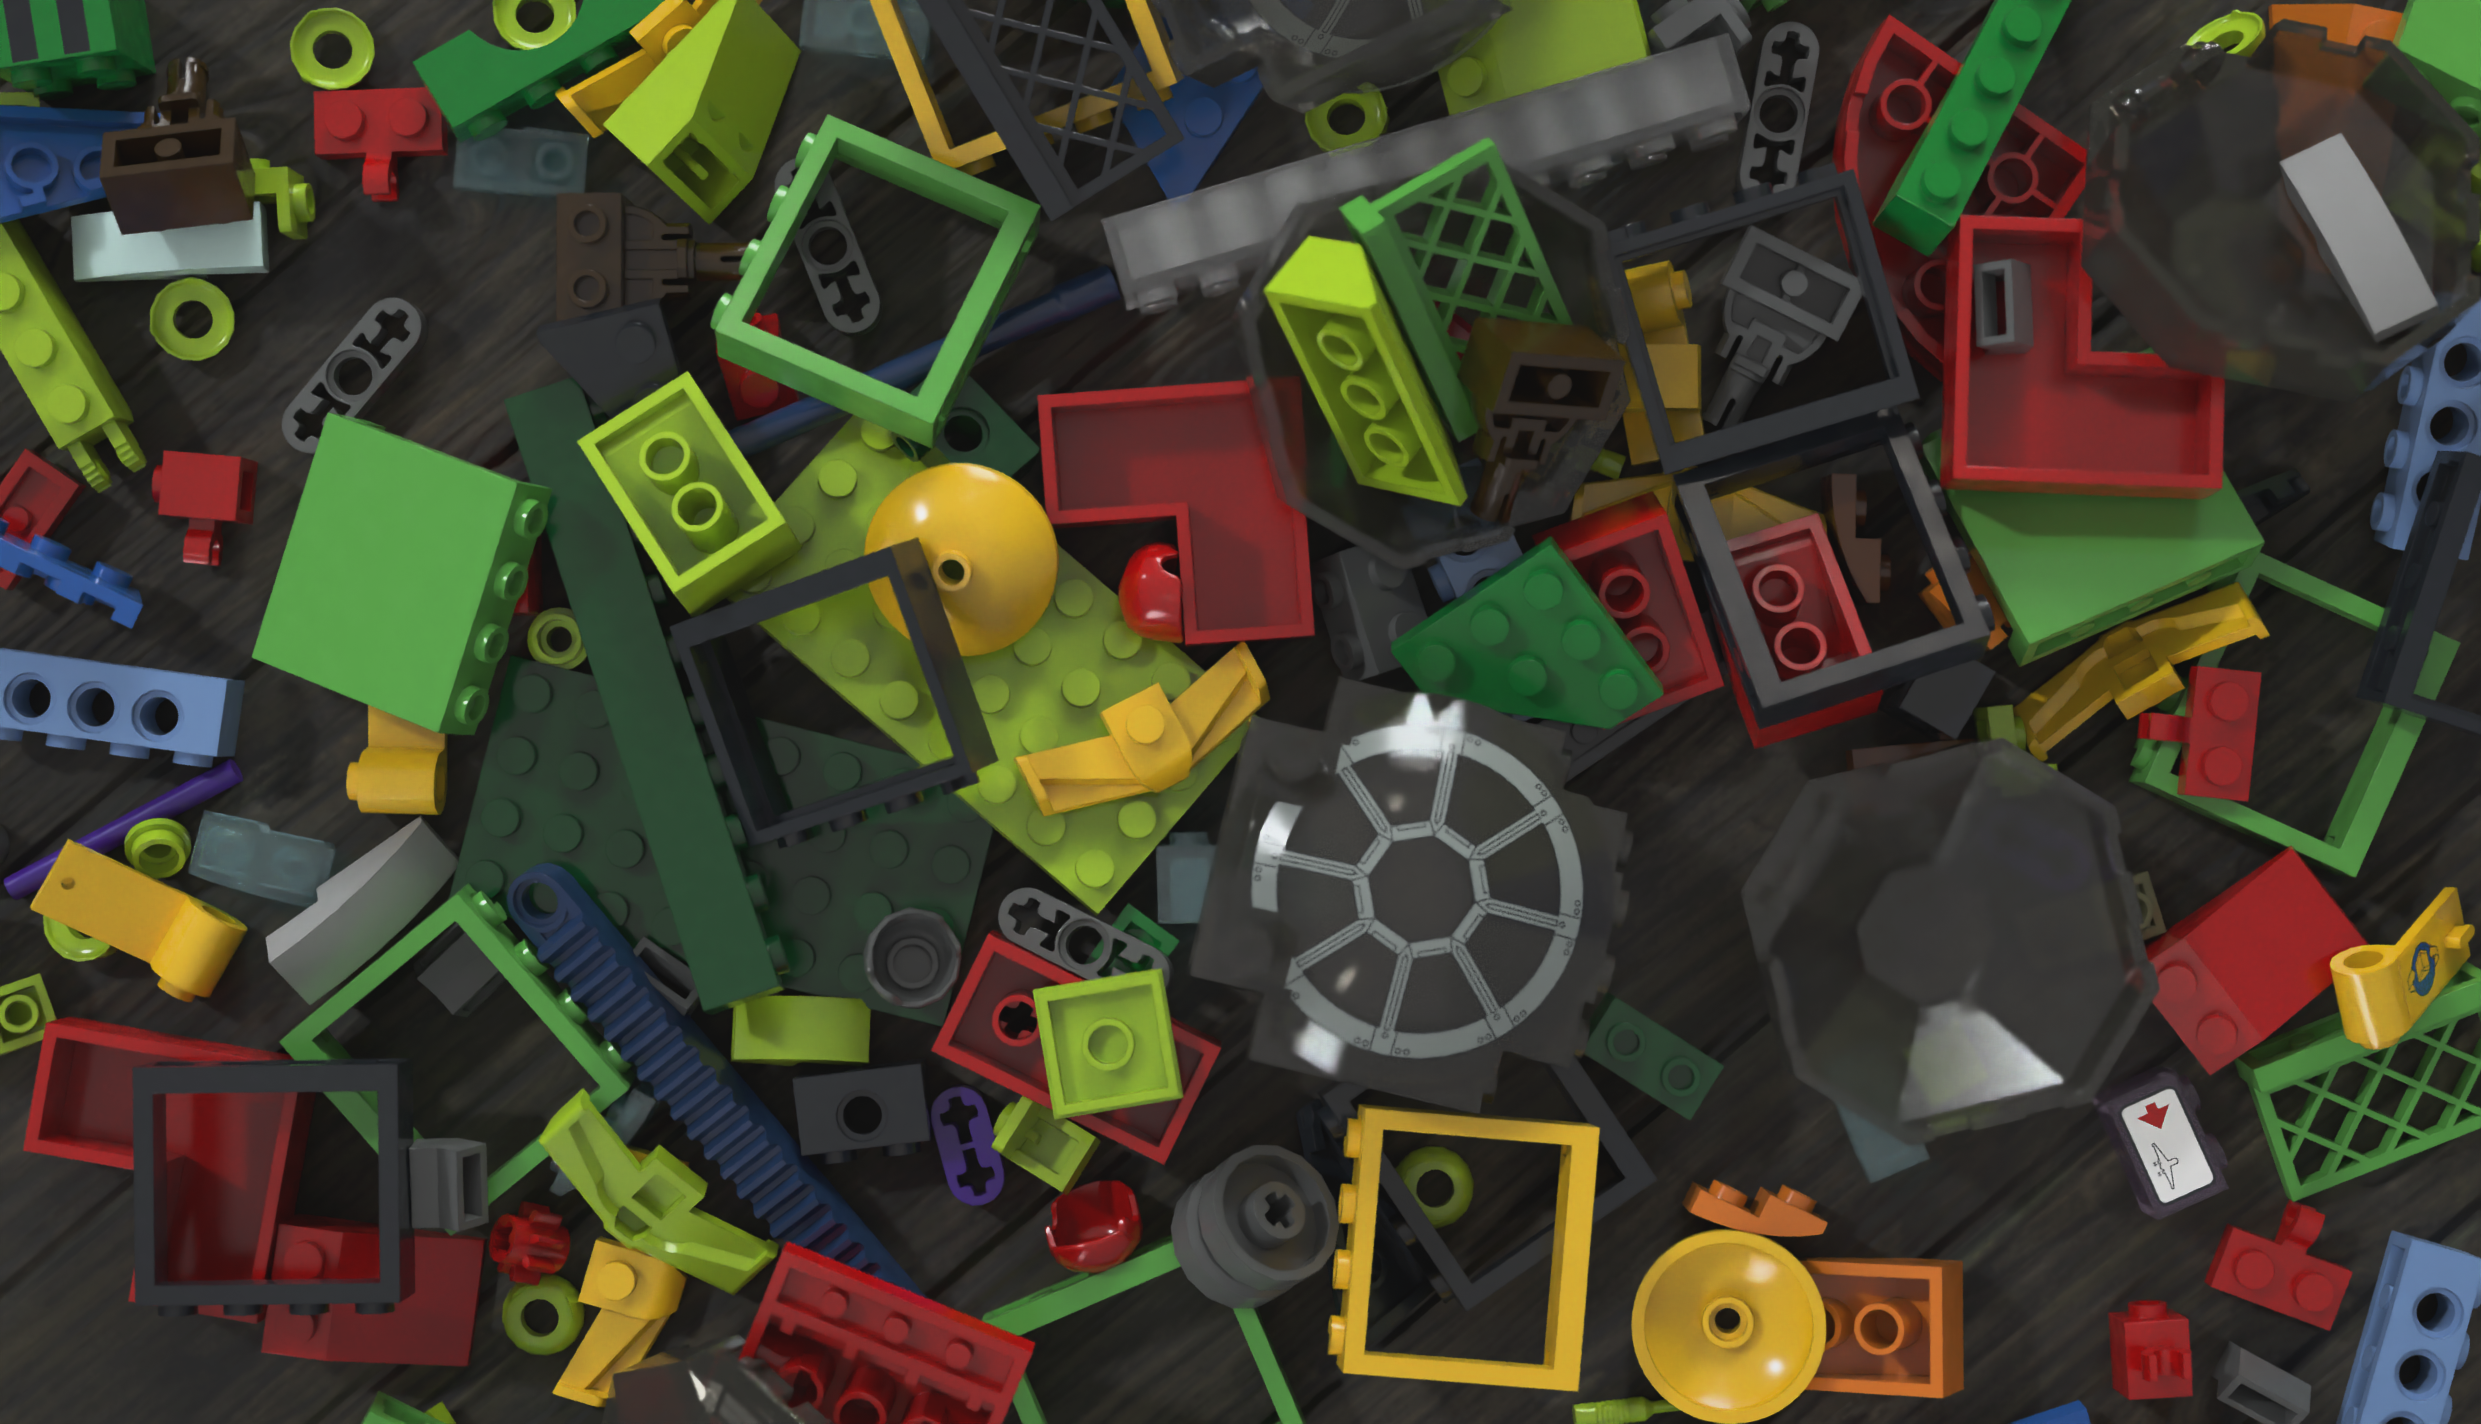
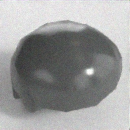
M908 907L885 916L868 936L863 952L864 970L869 983L880 997L891 1005L902 1008H923L942 1000L959 978L962 957L960 942L950 926L945 922L943 916L936 912Z

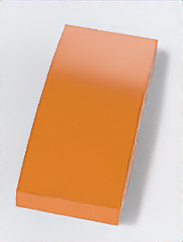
M1715 1179L1709 1189L1692 1182L1682 1202V1205L1690 1213L1729 1228L1755 1234L1785 1237L1823 1234L1828 1224L1821 1216L1812 1212L1817 1203L1816 1200L1782 1184L1778 1194L1760 1187L1750 1209L1744 1207L1749 1196Z

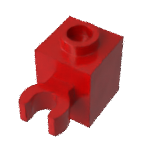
M163 451V463L155 467L152 477V497L155 503H159L158 515L189 519L183 547L184 563L221 566L223 556L222 522L253 525L258 470L257 461L237 456Z
M2162 1300L2128 1302V1311L2108 1312L2114 1390L2128 1400L2193 1396L2192 1351H2190L2188 1318L2173 1309H2167V1302Z

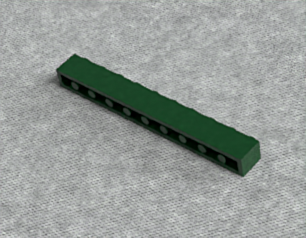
M573 378L505 399L504 403L530 483L552 489L547 505L548 519L545 526L703 1011L712 1015L785 990L780 975L791 971L788 958L779 934L767 937L760 913L770 910L769 901L759 874L755 873L747 876L740 852L750 849L738 813L735 812L729 815L726 813L720 791L727 789L728 786L716 753L707 754L699 731L706 728L694 693H687L680 673V669H683L684 666L672 633H667L659 610L670 606L662 578L658 570L647 573L640 549H643L644 546L577 442L608 422L609 417Z

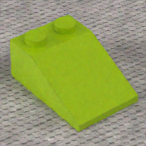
M1423 0L1429 24L1450 11L1460 0ZM1486 0L1479 10L1459 29L1432 46L1450 118L1484 120L1653 61L1637 0Z
M688 371L577 441L673 594L692 618L699 616L803 549Z

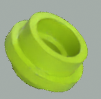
M562 607L551 608L542 612L534 619L528 631L527 642L529 651L536 662L571 670L586 660L587 654L571 609ZM564 627L571 633L572 643L567 650L558 652L551 645V635L556 629Z
M166 818L144 820L132 827L127 833L124 841L125 855L137 871L156 879L166 878L176 874L183 867L191 852V838L187 829L174 820Z

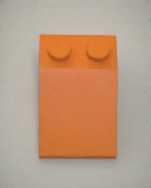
M1797 1257L1808 1270L1819 1290L1823 1301L1827 1326L1825 1348L1820 1365L1805 1390L1945 1398L1964 1390L1963 1261L1916 1258Z

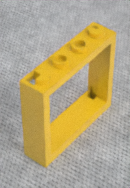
M870 0L932 159L952 168H957V170L971 176L996 166L992 154L1007 149L998 133L995 131L956 147L954 146L897 0ZM1125 0L1152 70L1147 72L1146 75L1162 102L1173 98L1170 85L1184 79V75L1155 0ZM1131 78L1127 97L1146 101L1133 78ZM1123 82L1105 88L1102 91L1120 95ZM1091 95L1080 98L1073 122L1077 132L1084 133L1113 121L1114 118L1110 109L1116 107L1118 102ZM1071 102L1038 114L1034 118L1037 123L1062 128L1066 125ZM1043 132L1051 145L1054 144L1055 141L1052 134Z
M1359 1104L1357 1119L1348 1118L1347 1135L1344 1136V1157L1354 1158L1352 1184H1341L1338 1205L1339 1223L1348 1224L1346 1250L1336 1249L1333 1263V1289H1343L1341 1316L1330 1315L1328 1324V1354L1337 1355V1366L1342 1373L1578 1392L1600 1128L1589 1123ZM1383 1130L1561 1144L1543 1365L1365 1351Z

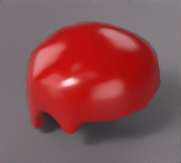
M1155 542L1146 544L1135 551L1128 561L1119 584V604L1127 627L1137 635L1152 640L1182 643L1185 640V631L1182 629L1181 618L1183 603L1181 601L1182 588L1180 578L1175 575L1179 553L1173 544Z
M1097 1180L1082 1184L1071 1189L1068 1196L1065 1194L1059 1196L1051 1204L1052 1229L1050 1225L1045 1226L1049 1250L1056 1259V1262L1070 1271L1101 1273L1127 1261L1141 1241L1143 1234L1141 1213L1134 1190L1122 1181Z

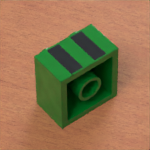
M0 0V78L12 83L14 88L33 92L34 98L39 97L40 100L64 99L74 95L73 87L96 83L97 88L101 90L126 89L137 85L136 77L156 74L145 0Z

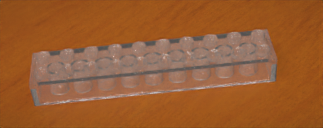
M1726 33L1101 219L1126 309L1130 310L1140 307L1142 316L1152 315L1178 306V295L1201 289L1204 298L1220 295L1240 287L1238 280L1241 276L1261 270L1264 279L1274 278L1308 236L1354 243L1340 213V207L1361 195L1371 204L1486 137H1489L1496 144L1521 204H1525L1546 195L1544 189L1556 182L1567 179L1570 188H1578L1606 178L1605 171L1613 168V165L1628 161L1631 170H1638L1667 160L1666 153L1680 145L1689 143L1692 152L1721 145L1729 141L1728 134L1738 130L1737 124L1751 109V105L1730 35ZM1485 164L1463 176L1455 197L1481 203L1491 178ZM1419 201L1396 214L1395 219L1401 232L1413 235L1422 233V225L1429 221L1434 205ZM1450 209L1446 220L1448 225L1474 219L1475 215Z

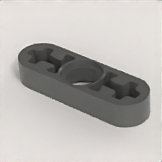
M1793 21L1780 23L1767 33L1759 45L1736 171L1735 183L1737 191L1760 184L1759 181L1750 179V172H1756L1763 166L1767 147L1755 149L1753 147L1754 139L1772 147L1790 146L1789 154L1779 150L1774 156L1772 171L1774 175L1782 177V184H1776L1772 188L1773 192L1776 193L1793 188L1796 185V174L1799 171L1819 58L1817 37L1804 24ZM1787 37L1795 40L1794 47L1796 51L1804 53V59H1797L1790 68L1787 83H1800V91L1784 84L1766 86L1764 83L1765 77L1775 82L1780 76L1782 56L1772 53V47H1780ZM1779 98L1791 105L1794 110L1795 120L1790 130L1783 133H1775L1764 127L1760 119V108L1765 101Z
M796 158L786 162L778 171L774 185L775 193L781 185L790 187L795 178L794 176H796L799 170L795 168ZM828 172L815 199L822 213L834 206L836 215L816 218L803 229L799 228L794 241L828 322L844 335L861 336L869 333L877 326L882 316L883 304L835 183ZM807 212L804 219L811 218L809 212ZM824 230H836L846 238L847 250L844 257L832 265H824L817 262L811 254V243L814 237ZM857 265L860 274L847 276L858 298L869 296L870 304L862 308L864 318L859 322L853 323L847 314L836 315V308L844 304V298L838 284L834 281L827 288H824L822 278L842 276Z
M399 298L382 299L367 311L286 408L282 418V431L285 439L293 448L315 455L320 438L310 436L305 440L302 436L306 433L307 427L301 419L307 412L316 416L320 415L331 403L319 396L325 388L333 398L350 405V409L345 415L336 408H332L329 413L359 419L365 417L424 346L428 337V323L422 311L413 304ZM405 313L409 316L404 323V327L410 332L408 338L404 342L392 338L380 351L391 357L390 362L386 366L375 354L360 348L366 339L370 344L379 346L388 334L387 327L382 324L388 315L398 319L403 317ZM353 359H363L368 363L372 371L370 386L358 395H348L343 391L339 383V372L342 366ZM327 415L324 417V419H323V421H322V425H323V426H324V423H325V420H326Z
M1020 888L1011 892L1001 903L998 914L999 925L1003 934L1010 941L1087 980L1103 978L1102 973L1113 963L1117 953L1118 941L1121 940L1127 944V947L1119 956L1137 964H1143L1148 956L1154 959L1152 969L1162 968L1166 993L1170 991L1173 985V965L1164 952L1043 891L1034 888ZM1037 900L1040 902L1038 914L1059 925L1062 912L1070 915V919L1057 933L1054 951L1046 948V944L1054 936L1032 927L1026 931L1025 935L1019 932L1022 922L1014 916L1019 905L1029 908ZM1084 927H1092L1103 938V952L1095 962L1082 965L1072 958L1069 951V942L1077 930ZM1113 967L1112 976L1126 974V972Z

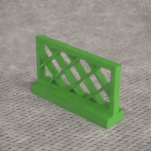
M1489 137L1484 138L1371 204L1361 195L1339 208L1354 243L1361 244L1364 252L1370 259L1371 268L1387 302L1393 310L1394 318L1409 351L1416 360V366L1431 399L1438 408V414L1443 425L1458 442L1475 434L1479 427L1471 409L1472 392L1457 378L1462 362L1457 352L1465 353L1468 341L1450 337L1447 333L1456 306L1481 311L1479 317L1496 318L1497 315L1521 321L1573 325L1497 146ZM1485 164L1491 178L1481 203L1455 197L1463 176ZM1499 199L1501 200L1504 209L1497 208ZM1419 201L1434 205L1422 237L1401 232L1395 219L1396 214ZM1450 209L1475 215L1464 246L1438 241ZM1491 219L1509 223L1513 227L1514 232L1504 256L1479 251ZM1409 247L1417 249L1414 258ZM1433 253L1458 258L1446 289L1426 285L1423 280ZM1522 253H1524L1527 262L1520 260ZM1474 263L1499 268L1486 299L1462 293ZM1514 272L1533 276L1536 280L1535 288L1526 308L1502 303ZM1433 300L1441 301L1438 311ZM1545 304L1549 310V313L1542 312Z
M2465 962L2410 1030L2400 1037L2398 1043L2391 1047L2371 1050L2363 1048L2360 1043L2348 1040L2344 1034L2340 1012L2263 1041L2234 1060L2239 1077L2248 1084L2286 1197L2292 1202L2481 1128V1107L2466 1101L2481 1071V1036L2472 1054L2447 1044L2458 1020L2478 1013L2481 1021V969ZM2436 1029L2433 1037L2424 1034ZM2415 1038L2429 1045L2414 1076L2410 1077L2387 1067L2398 1044ZM2443 1051L2468 1061L2452 1094L2427 1084ZM2377 1052L2374 1060L2366 1057ZM2353 1061L2370 1068L2354 1101L2328 1090L2339 1067ZM2383 1074L2409 1085L2393 1117L2368 1107ZM2318 1075L2315 1084L2307 1081V1079ZM2292 1085H2297L2311 1091L2295 1124L2276 1115L2270 1094ZM2423 1091L2447 1101L2448 1103L2437 1125L2420 1130L2407 1124ZM2324 1097L2350 1108L2334 1141L2309 1130ZM2462 1108L2470 1111L2459 1116ZM2363 1115L2389 1125L2379 1147L2366 1153H2361L2348 1147ZM2281 1128L2290 1131L2287 1141H2285ZM2403 1132L2410 1134L2400 1139ZM2304 1138L2330 1148L2319 1171L2298 1179L2293 1160ZM2344 1155L2351 1157L2350 1159L2341 1162Z

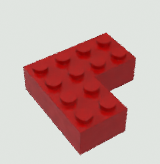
M1960 215L1954 228L1947 235L1940 487L1944 490L2205 499L2222 489L2225 356L2091 351L2094 220ZM2007 259L2030 264L2034 347L2026 354L1985 355V349L1977 347L1974 265ZM2005 281L1996 282L1998 335L2007 334Z
M1296 377L1037 395L1045 509L1053 529L1169 520L1177 521L1186 647L1240 643L1241 641L1256 642L1311 638L1315 636Z
M73 1016L46 1022L23 1151L134 1170L133 1067L152 1061L294 1059L288 1054ZM316 1092L166 1094L168 1281L271 1280L278 1224L293 1217L295 1214ZM134 1266V1272H133L132 1283H131L130 1294H129V1300H128L129 1302H134V1303H135V1266ZM198 1305L199 1312L197 1314L257 1324L266 1318L267 1305H264V1313L248 1316L224 1315L223 1305Z

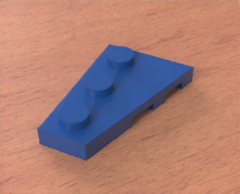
M0 105V223L106 198L99 179L103 133L136 129L144 123L145 112Z
M0 517L1 568L25 578H31L32 574L45 578L43 583L45 586L56 591V594L75 603L93 605L95 601L112 607L115 610L111 619L131 629L133 628L143 607L139 590L130 587L133 576L100 561L96 562L93 570L70 561L68 558L72 550L47 537L35 534L31 543L8 534L6 530L10 523Z

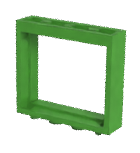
M827 114L818 134L809 132L802 141L795 160V168L799 170L790 187L781 185L776 191L767 214V221L771 222L762 241L753 239L747 246L739 267V275L743 277L734 295L725 293L714 310L710 327L715 329L718 356L933 449L1039 234L1041 205ZM835 159L1000 229L917 397L749 325Z
M2261 552L2258 553L2251 567L2207 585V590L2213 591L2234 582H2239L2249 597L2257 578L2376 632L2385 610L2383 607ZM2434 631L2413 694L2435 701L2461 644L2460 642ZM2227 645L2183 661L2177 674L2185 688L2155 705V707L2161 709L2159 713L2185 716L2190 666L2217 668ZM2383 706L2323 841L2232 800L2178 795L2179 776L2170 772L2180 752L2182 743L2137 739L2133 746L2137 750L2130 764L2135 768L2128 782L2281 851L2292 845L2304 861L2330 873L2356 877L2426 720Z
M469 883L279 1041L294 1060L353 1059L327 1030V1027L456 921L599 1084L598 1087L589 1093L590 1101L599 1113L628 1091L636 1077V1074L630 1069L634 1064L632 1062H625L621 1058V1047L617 1042H608L588 1021L587 1006L584 1003L574 1002L571 999V988L566 987L562 991L548 975L546 970L550 968L549 963H541L537 958L538 948L526 938L520 942L503 923L507 920V915L498 901L493 904L482 890L477 893ZM378 1091L323 1092L379 1155ZM414 1128V1141L416 1139H424ZM542 1133L487 1178L488 1205L549 1156L548 1152L538 1141ZM445 1229L450 1236L457 1232Z
M1172 1234L1135 1249L1127 1261L1101 1273L1081 1272L984 1314L982 1321L1020 1336L1179 1268L1181 1265L1175 1256ZM1233 1308L1281 1420L1275 1424H1307L1258 1308ZM1024 1371L1012 1399L1022 1424H1048L1028 1376Z

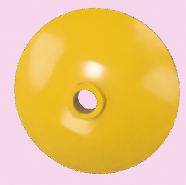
M948 463L929 467L908 477L896 486L883 500L872 518L866 536L864 555L904 541L919 538L961 656H977L995 652L1016 642L1037 623L1051 601L1059 571V552L1053 527L1035 497L1016 480L1002 472L970 463ZM950 559L958 561L964 568V577L959 580L949 578L944 573L943 562ZM887 576L868 583L871 594L885 618L902 635L911 640L889 577Z
M1715 1229L1700 1232L1677 1242L1662 1253L1650 1266L1638 1287L1633 1304L1631 1324L1632 1340L1637 1359L1645 1376L1657 1392L1670 1404L1693 1417L1722 1424L1747 1423L1769 1417L1791 1404L1800 1396L1815 1376L1825 1348L1827 1328L1825 1310L1819 1290L1812 1276L1797 1257L1774 1240L1760 1234L1736 1229ZM1724 1308L1735 1310L1740 1316L1739 1323L1732 1329L1719 1327L1715 1317L1720 1310Z

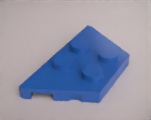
M1167 0L1159 11L1184 75V79L1170 85L1173 98L1163 103L1185 139L1151 159L1146 165L1149 166L1163 190L1172 210L1180 215L1292 47L1278 38L1261 22L1246 0ZM1280 0L1286 9L1305 24H1307L1315 11V7L1306 1ZM1140 41L1133 54L1144 72L1147 73L1152 70ZM1125 65L1111 86L1123 82L1126 71ZM1125 104L1121 122L1124 123L1137 148L1144 149L1166 135L1152 110L1143 109L1138 111L1137 107Z

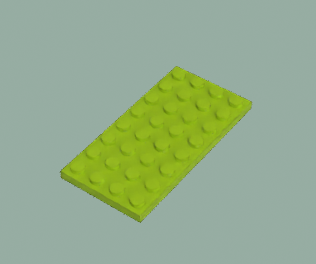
M853 415L774 503L803 549L734 592L726 599L733 604L864 556L867 532L880 504L901 482L915 473L927 469V467L920 460L913 462L902 454L891 437L892 431ZM1057 544L1059 571L1055 591L1049 605L1037 623L1024 636L1005 648L983 655L961 656L999 761L977 771L980 783L962 788L954 792V794L1097 916L1262 724L1263 720L1254 713L1192 768L1187 779L1158 794L1150 791L1043 817L1014 761V757L1108 736L1110 734L1100 717L1101 711L1158 682L1171 704L1206 673L1205 670L1172 642L1148 639L1137 635L1127 627L1121 612L1119 597ZM950 559L943 562L944 573L949 578L959 580L964 577V568L958 561ZM868 584L757 623L761 629L921 766L953 755L913 643L885 618L877 606Z

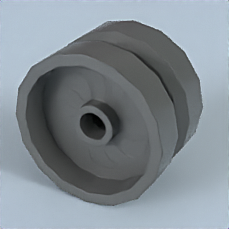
M1276 1145L1250 1146L1233 1154L1219 1164L1214 1171L1205 1174L1191 1184L1176 1203L1171 1225L1175 1256L1188 1280L1207 1298L1230 1308H1258L1320 1271L1335 1250L1339 1230L1335 1199L1322 1175L1302 1156Z

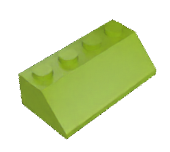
M1308 236L1264 289V292L1357 483L1461 506L1468 496L1451 440L1438 414V408L1431 399L1416 366V360L1409 351L1398 327L1393 310L1387 302L1371 268L1369 257L1364 252L1361 244Z

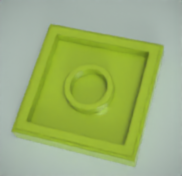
M1162 968L1033 990L1054 1120L1184 1097Z

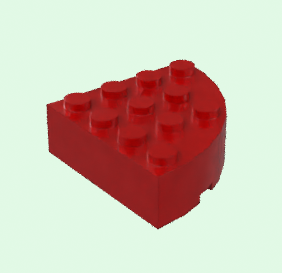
M1889 14L1874 31L1851 73L1836 121L1832 163H1835L1837 174L1854 169L1907 354L1940 382H1943L1947 236L1927 257L1872 226V223L1899 172L1946 94L1961 63ZM2018 103L1961 215L2064 219L2103 161ZM1834 199L1835 220L1848 265L1853 275L1857 277Z

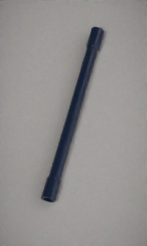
M1104 264L1054 286L1049 292L999 313L977 358L1061 321H1072L1120 300L1121 297L1117 284L1108 266ZM946 337L862 374L902 391L917 385L927 378ZM808 396L727 432L744 458L747 459L850 413Z

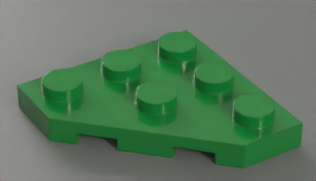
M1552 536L1391 642L1392 654L1426 698L1433 702L1611 729L1664 695L1662 683Z

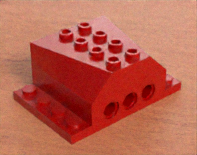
M787 1241L712 1424H1002L1030 1360L1035 1342Z

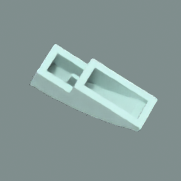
M260 201L254 202L253 220L121 235L112 211L71 217L74 281L184 279L188 276L207 278L208 274L269 273L266 208Z

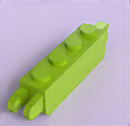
M16 219L0 223V350L58 449L70 452L87 482L100 493L111 487L113 481L111 480L108 468L94 448L95 444L108 437L120 461L132 470L133 473L146 466L147 460L128 427V425L134 422L132 412L20 220Z

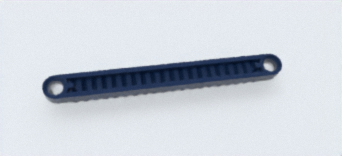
M552 863L537 864L518 876L508 890V910L517 925L538 948L537 958L541 963H550L555 968V980L558 983H567L571 987V999L574 1002L584 1003L587 1006L588 1019L591 1022L603 1025L604 1038L608 1042H617L621 1047V1058L625 1062H634L638 1067L637 1077L641 1081L651 1082L654 1086V1097L658 1101L668 1102L671 1106L670 1116L674 1121H684L687 1125V1136L690 1140L700 1141L704 1145V1156L706 1159L716 1160L720 1164V1175L724 1180H733L737 1184L738 1197L740 1199H749L753 1203L754 1216L757 1219H766L770 1223L771 1236L774 1239H783L786 1243L787 1241L927 1298L807 1155H801V1147L687 1013L683 1016L651 985L645 972L659 982L661 981L640 956H635L632 946L574 877L563 867ZM532 883L548 885L554 891L558 901L555 913L546 914L533 906L529 897Z

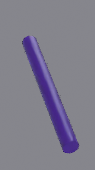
M228 759L81 837L75 842L104 855L123 845L127 833L136 824L152 818L172 819L242 782V773L237 764L232 759ZM63 848L4 878V884L10 896L17 901L40 889Z

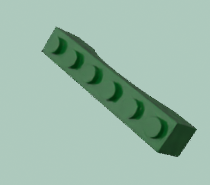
M2072 0L1993 1L1970 50L1933 117L1899 172L1872 226L1927 257L1930 256L1958 221Z

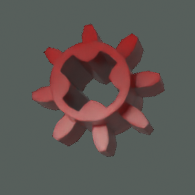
M521 1201L518 1215L507 1213L499 1217L492 1228L489 1239L491 1258L495 1262H499L497 1271L509 1274L510 1281L534 1286L539 1285L541 1272L554 1274L559 1271L565 1264L570 1251L569 1231L565 1226L560 1225L563 1219L562 1215L550 1213L549 1206Z

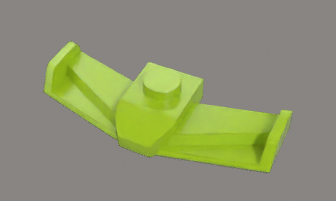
M584 1088L552 1117L538 1140L603 1221L604 1229L629 1249L636 1248L731 1295H735L777 1257L778 1243L770 1239L764 1241L694 1207L705 1197L708 1183L660 1144L639 1163L592 1104L590 1095Z

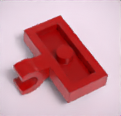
M426 87L313 91L315 155L321 160L366 158L362 171L364 195H371L373 202L399 201L397 157L448 155L447 121Z
M25 448L0 484V517L10 523L6 533L31 543L35 534L50 538L86 486L34 450ZM0 567V587L5 590H14L22 576Z
M2190 666L2185 716L2140 713L2138 739L2182 743L2177 788L2178 795L2249 801L2262 673Z
M2289 1200L2275 1240L2227 1223L2204 1282L2212 1288L2330 1331L2353 1272L2342 1265L2307 1253L2308 1248L2316 1241L2321 1232L2325 1215L2317 1212L2313 1207Z

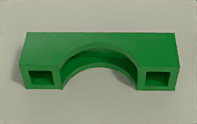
M583 0L580 12L571 27L558 39L545 46L531 50L504 49L484 41L468 30L413 61V65L458 141L461 143L470 137H473L475 141H482L501 131L508 124L506 117L526 105H529L531 109L541 108L557 98L555 92L563 87L562 85L582 73H585L586 77L590 78L617 63L620 59L617 53L637 42L629 31L665 0Z

